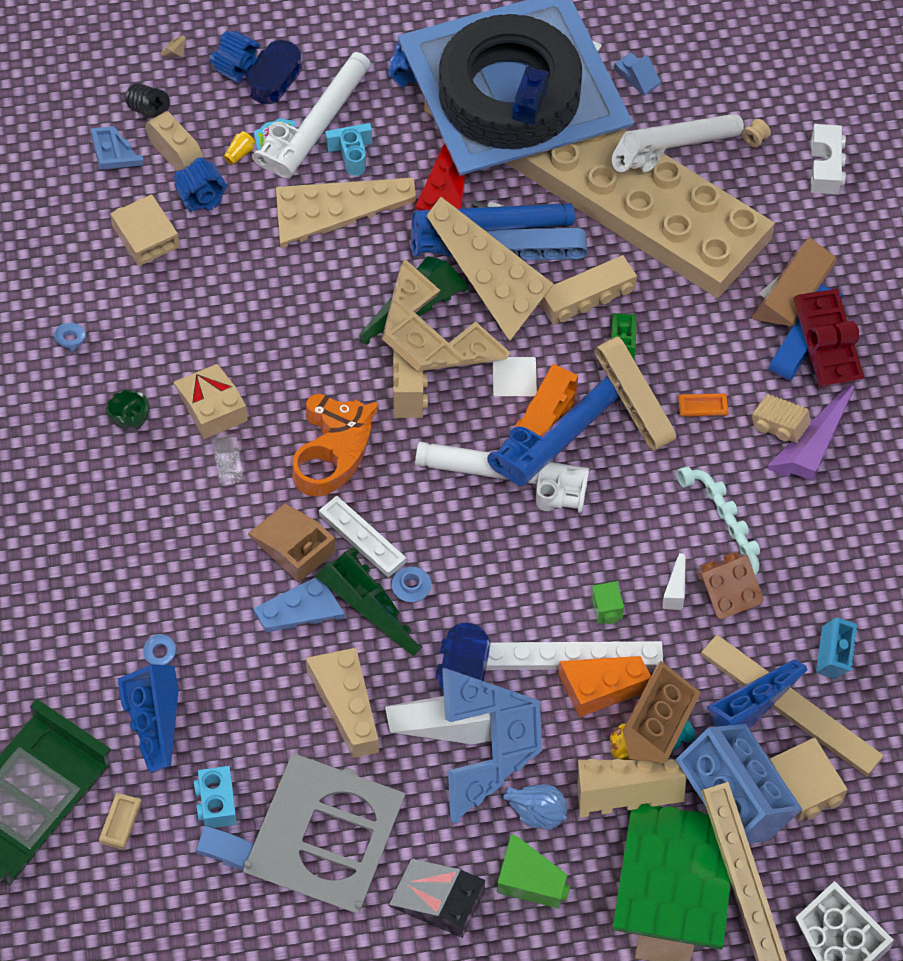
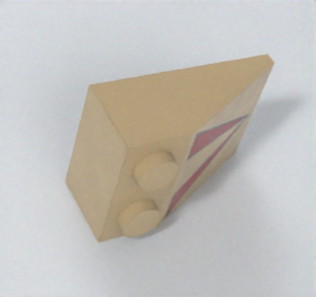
M218 364L173 382L203 440L248 421L246 405L242 397Z

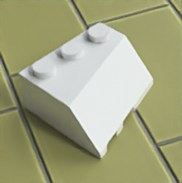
M835 881L796 917V921L817 961H878L891 949L894 939Z

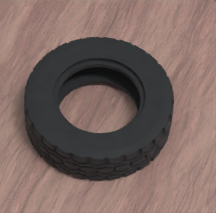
M500 14L476 20L463 27L461 31L459 30L451 38V41H448L441 55L439 65V98L442 110L449 122L460 133L480 144L501 149H522L524 147L536 146L561 133L573 120L579 107L582 83V63L579 53L565 34L543 20L518 14ZM500 61L522 62L537 69L546 79L547 85L536 96L517 102L513 113L514 102L493 99L485 95L475 85L473 79L484 67Z

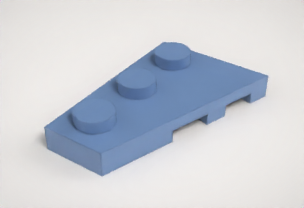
M316 577L253 608L255 616L266 633L295 628L298 624L309 622L317 624L322 623V620L345 619L343 610L328 586Z

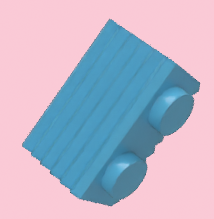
M835 618L822 626L816 673L837 679L852 670L851 665L853 663L851 661L854 660L852 656H854L853 651H855L853 647L856 646L854 642L857 636L855 633L858 632L856 630L858 627L856 623Z

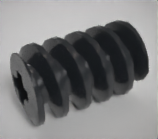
M135 83L126 91L125 101L128 108L132 111L155 118L169 109L170 98L163 90Z

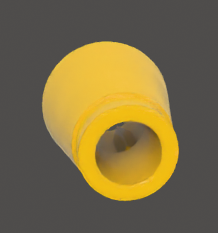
M241 131L240 134L235 135L223 158L230 165H234L254 149L255 140L248 133Z

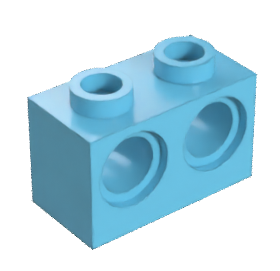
M230 766L198 770L199 780H194L196 796H201L202 804H197L198 820H204V825L210 828L237 825ZM211 783L219 784V786L215 789H210L207 787ZM214 807L222 808L219 813L210 812Z

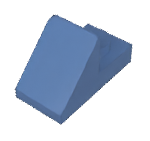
M629 53L614 63V70L643 96L661 85V81L648 55L638 59L634 54Z

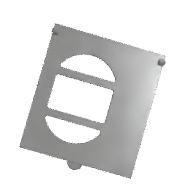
M292 753L249 858L244 862L243 872L359 914L406 793L356 776V772L352 769L345 768L339 770ZM346 793L355 795L371 807L376 821L373 822L323 804L320 801L333 794ZM315 811L373 831L361 862L302 841ZM302 851L352 869L356 873L341 880L319 878L306 869L300 859L299 852Z

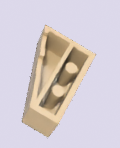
M393 349L394 418H423V408H428V394H423V388H428L427 373L417 371Z

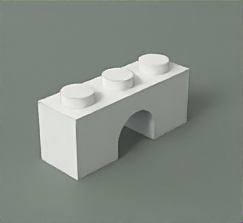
M814 124L811 137V156L822 157L826 160H814L811 172V193L839 194L840 186L845 185L846 172H842V167L845 166L846 154L842 153V149L845 148L846 136L842 135V126Z

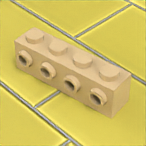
M622 255L553 285L539 305L553 325L559 322H566L577 314L586 313L593 307L607 304L616 297L630 294L636 288L637 275Z

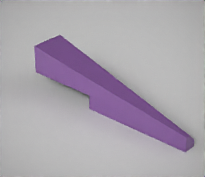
M846 386L811 421L808 429L803 432V436L798 440V443L791 441L769 463L767 469L786 477L793 473L814 481L855 386Z

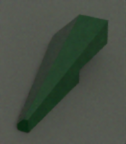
M355 547L344 551L339 558L327 563L315 576L411 655L414 656L423 648L421 644H417L409 635L411 632L410 627L402 625L397 617L400 612L381 584L376 583L368 574L371 570L369 566L361 564L357 558L359 551Z

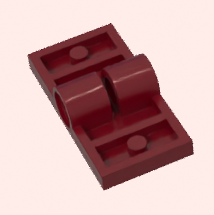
M838 289L798 294L793 297L819 387L824 388L860 382L865 379L855 347L859 340V328L854 321H847Z

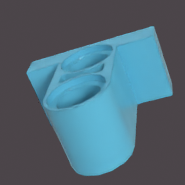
M366 123L325 131L328 152L340 150L347 173L353 176L363 174L366 170L364 145L372 144L371 124Z

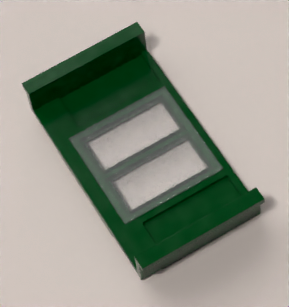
M38 699L30 706L33 717L0 754V880L8 886L13 883L34 858L37 851L110 766L108 754L111 748Z

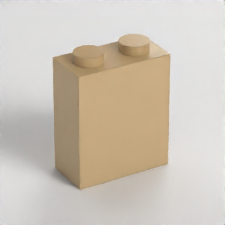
M152 194L110 213L112 227L137 266H141L180 247L177 231Z
M812 738L769 759L803 809L795 816L798 822L805 818L811 820L817 817L822 810L828 807L834 809L844 802L848 789L816 738Z

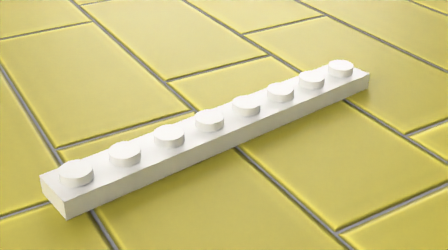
M662 641L458 643L457 646L458 670H559V661L641 656L647 669H655L660 661L663 662Z

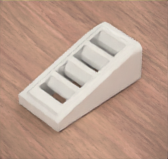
M679 553L664 594L663 609L682 610L685 599V554Z

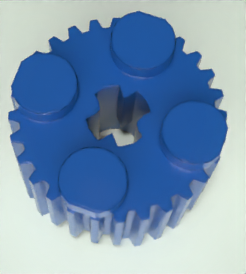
M225 31L220 38L221 45L210 57V63L214 65V70L237 83H241L243 81L242 77L247 73L251 74L254 72V68L258 64L256 50L260 49V44L238 31H232L231 33Z
M205 158L195 159L193 164L191 163L190 166H186V169L177 171L173 177L176 182L174 184L175 188L190 212L197 209L201 210L202 208L213 210V208L221 204V195H224V191L228 188L216 165L213 162H207Z

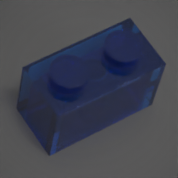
M526 66L513 102V120L535 125L547 92L549 72Z

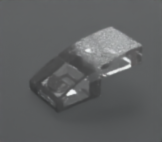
M236 434L212 437L219 485L244 481Z

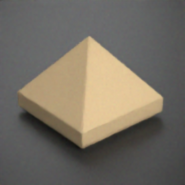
M181 35L173 39L160 52V55L162 57H183L186 37Z

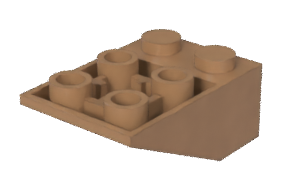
M287 504L281 506L248 533L298 583L336 553L335 538L317 521Z

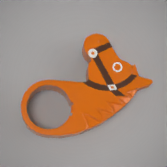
M314 394L308 398L305 417L309 423L320 426L323 435L301 446L293 457L292 480L298 490L309 496L320 497L334 492L349 481L358 469L366 452L370 439L371 420L377 414V402L367 405L362 404L356 399L354 401L339 402L323 394ZM321 459L328 463L331 462L336 467V470L331 476L318 480L305 476L299 467L308 460Z

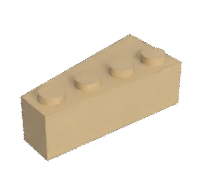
M352 648L305 658L306 671L315 684L319 696L328 708L331 718L335 721L338 731L352 757L356 758L379 753L378 736L357 649Z
M622 759L578 760L577 788L580 818L588 817L589 812L593 811L608 814L612 813L613 808L619 807L634 810L645 803L653 807L684 802L686 775L675 759H668L665 763Z

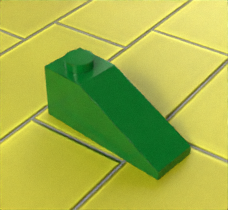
M613 313L611 339L618 336L624 342L635 361L636 315Z

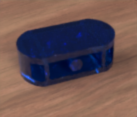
M276 40L271 42L265 50H261L256 62L250 65L246 71L248 93L254 101L261 104L279 102L302 71L300 49L290 41Z
M473 623L457 624L448 631L447 639H442L440 653L444 654L442 664L438 663L436 679H439V686L443 692V668L482 681L485 680L491 640L478 625Z

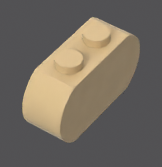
M168 111L163 112L145 124V129L152 145L176 171L186 169V166H190L191 163L193 164V161L197 158H204L195 139Z

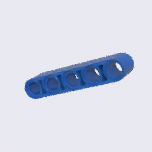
M821 284L816 292L831 290V288ZM839 292L840 297H841V300H842L843 294ZM799 318L769 366V371L789 381L794 378L809 354Z

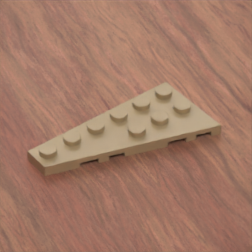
M440 197L427 214V217L509 341H511L553 287L554 283L447 200Z

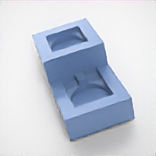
M204 826L196 851L199 855L223 861L225 866L244 870V862L248 860L254 844L232 834Z

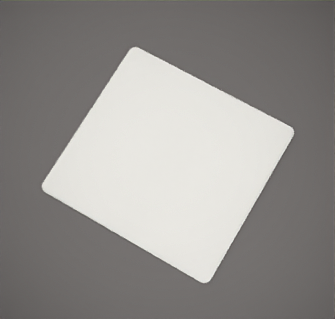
M508 357L506 360L493 361L494 396L536 395L535 357Z

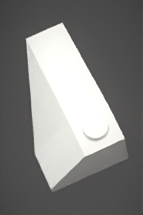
M444 696L385 707L391 733L465 744L492 741L490 713L449 722L445 720Z

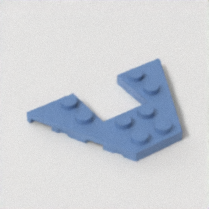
M443 668L445 720L454 722L490 713L493 759L448 770L450 818L452 822L457 824L460 822L459 818L474 805L479 806L487 795L493 794L505 783L504 779L514 771L518 772L526 765L529 759L534 758L542 751L540 701Z

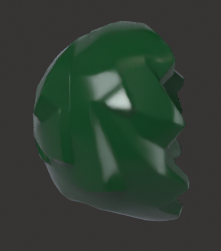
M124 389L120 393H114L113 398L107 401L105 410L112 419V422L120 429L125 431L136 430L147 420L150 414V404L146 396L140 391L134 392Z

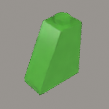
M511 834L498 880L497 893L560 909L562 900L567 901L571 885L566 884L567 874L518 836Z

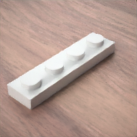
M338 496L334 497L319 510V516L388 578L406 563V557Z

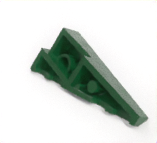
M427 256L417 267V270L440 289V292L434 299L418 310L416 314L421 316L432 310L433 304L441 300L447 302L451 300V295L461 290L464 293L468 290V284L447 261ZM392 297L359 334L361 343L367 345L370 343V338L379 333H384Z

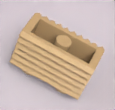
M766 394L752 413L754 427L759 432H769L776 435L782 441L790 440L798 443V440L803 436V432L808 429L811 423L807 408L798 404L795 405L790 401L787 402L781 398L779 399L773 395L770 396L769 394Z

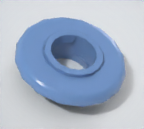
M418 567L403 568L392 579L394 594L405 602L414 603L421 601L427 597L431 590L432 582L430 576ZM407 580H416L419 584L414 588H409L404 583Z

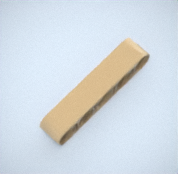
M616 336L597 346L595 353L647 445L653 451H656L676 440L674 428L624 342Z

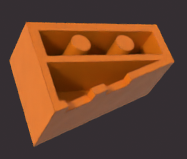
M552 363L535 397L528 405L523 419H519L515 427H525L542 436L575 404L579 375Z
M641 656L559 661L558 676L579 718L642 694L651 678Z

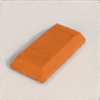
M726 393L678 395L680 417L726 416L729 414Z

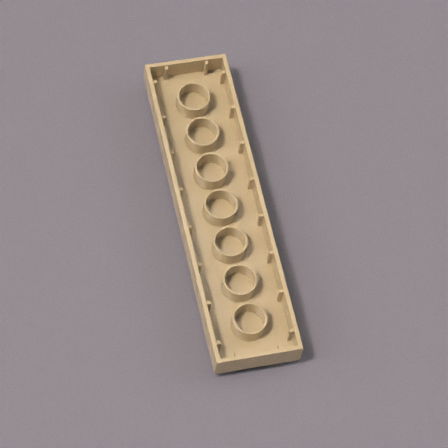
M424 98V111L433 116ZM625 129L506 162L515 170L565 202L572 203L576 209L717 299L772 240L775 222L664 153L656 166L648 172H643L640 168H629L626 172L616 171L612 165V155L623 135L628 132Z

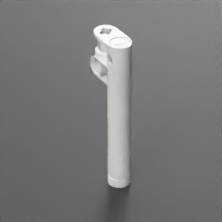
M352 53L298 129L283 122L273 123L269 128L268 136L263 141V147L260 150H256L252 155L254 162L263 169L280 177L291 178L371 66L369 59L362 53Z
M730 114L628 131L623 135L613 152L612 165L618 172H626L629 168H640L643 172H648L656 166L665 149L737 137L742 133L744 123L739 115Z
M420 441L418 443L415 460L416 466H428L429 468L508 480L494 471L489 465L487 457L490 452L433 443L429 444ZM549 462L528 482L530 484H537V507L543 511L569 507L578 509V513H582L589 468ZM544 494H549V495H551V496H550V497H546V496H543V495H544Z

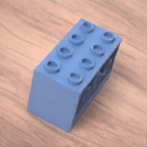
M746 724L709 727L676 759L704 805L705 802L701 790L729 782L749 844L769 841L803 810Z

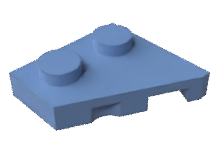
M114 126L91 128L90 135L99 170L143 166L144 159L141 154L137 155L131 149V144L121 137L119 131Z

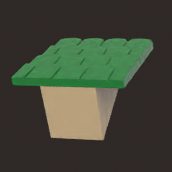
M648 803L641 804L638 809L631 810L612 930L638 935L635 958L641 960L691 961L695 945L722 950L726 928L730 879L709 815L699 811L690 812L668 806L651 807Z

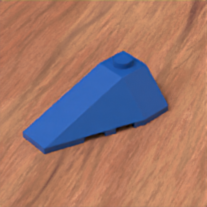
M793 659L707 706L714 726L746 724L750 729L808 670L807 666Z
M151 664L118 678L121 705L124 711L129 712L132 719L130 726L132 731H136L139 736V748L150 773H154L171 766L179 690L175 666Z

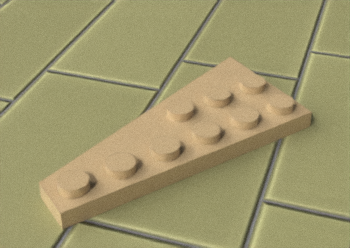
M414 178L276 187L280 249L287 247L288 243L296 240L302 242L307 240L308 236L317 233L325 234L356 223V220L359 218L376 216V213L382 210H393L416 202Z

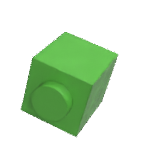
M617 581L593 585L591 600L597 623L613 624L622 620L624 606Z

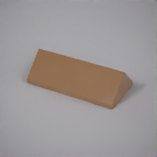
M808 237L796 250L752 315L753 320L794 326L799 316L793 297L798 294L816 292L837 261L836 256Z
M662 661L657 664L623 729L629 759L665 763L701 694L698 689Z

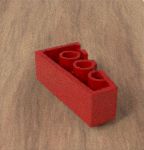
M445 142L418 199L415 211L431 210L440 197H443L457 209L462 208L466 174L459 175Z

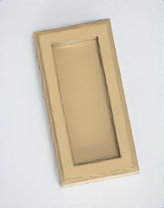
M116 793L99 838L100 844L122 850L126 849L142 805L141 799Z

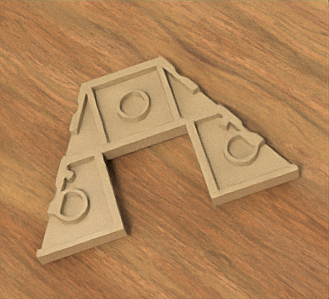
M406 259L400 266L382 340L417 371L506 360L511 353L476 321L450 343L423 321L416 312L434 299L440 292V289Z

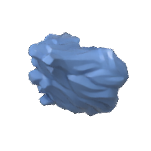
M548 784L524 787L522 790L508 787L507 793L503 796L504 800L510 801L509 805L516 810L522 822L527 826L552 830L567 819V802L563 794L554 786Z

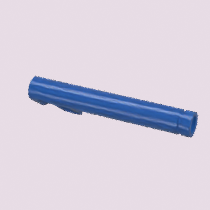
M572 203L458 209L485 231L572 226L575 220ZM430 210L413 211L411 222V250L413 256L419 257L420 253H432L433 255L444 254L447 257H453L448 247L444 248V241L427 217Z
M606 376L542 436L521 426L511 429L509 438L501 445V449L497 452L493 451L488 455L487 460L491 468L516 485H526L620 397L609 377Z

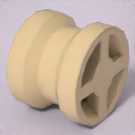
M761 119L753 120L750 127H746L742 131L744 141L754 148L759 147L762 140L767 139L771 135L769 126Z

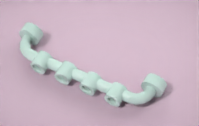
M688 466L678 469L677 479L681 487L685 488L694 485L695 479L701 480L705 484L708 497L714 500L720 518L724 519L728 525L730 536L736 539L740 546V553L748 555L756 576L760 565L756 556L760 554L759 545L755 540L748 542L745 537L749 533L748 526L745 521H736L734 515H737L736 504L733 501L726 502L723 498L726 495L724 483L722 481L715 483L713 478L702 470H691Z

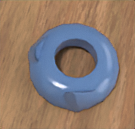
M75 323L62 324L54 332L56 344L58 343L62 347L69 348L71 352L75 351L85 341L86 332L84 328ZM71 334L77 338L73 341H68L64 339V336Z
M158 634L148 639L143 649L145 660L149 664L168 665L173 661L178 652L174 641L170 637ZM158 646L167 647V654L163 658H156L154 656V650Z

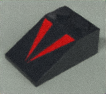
M411 859L389 903V907L463 938L485 892V880L461 869Z

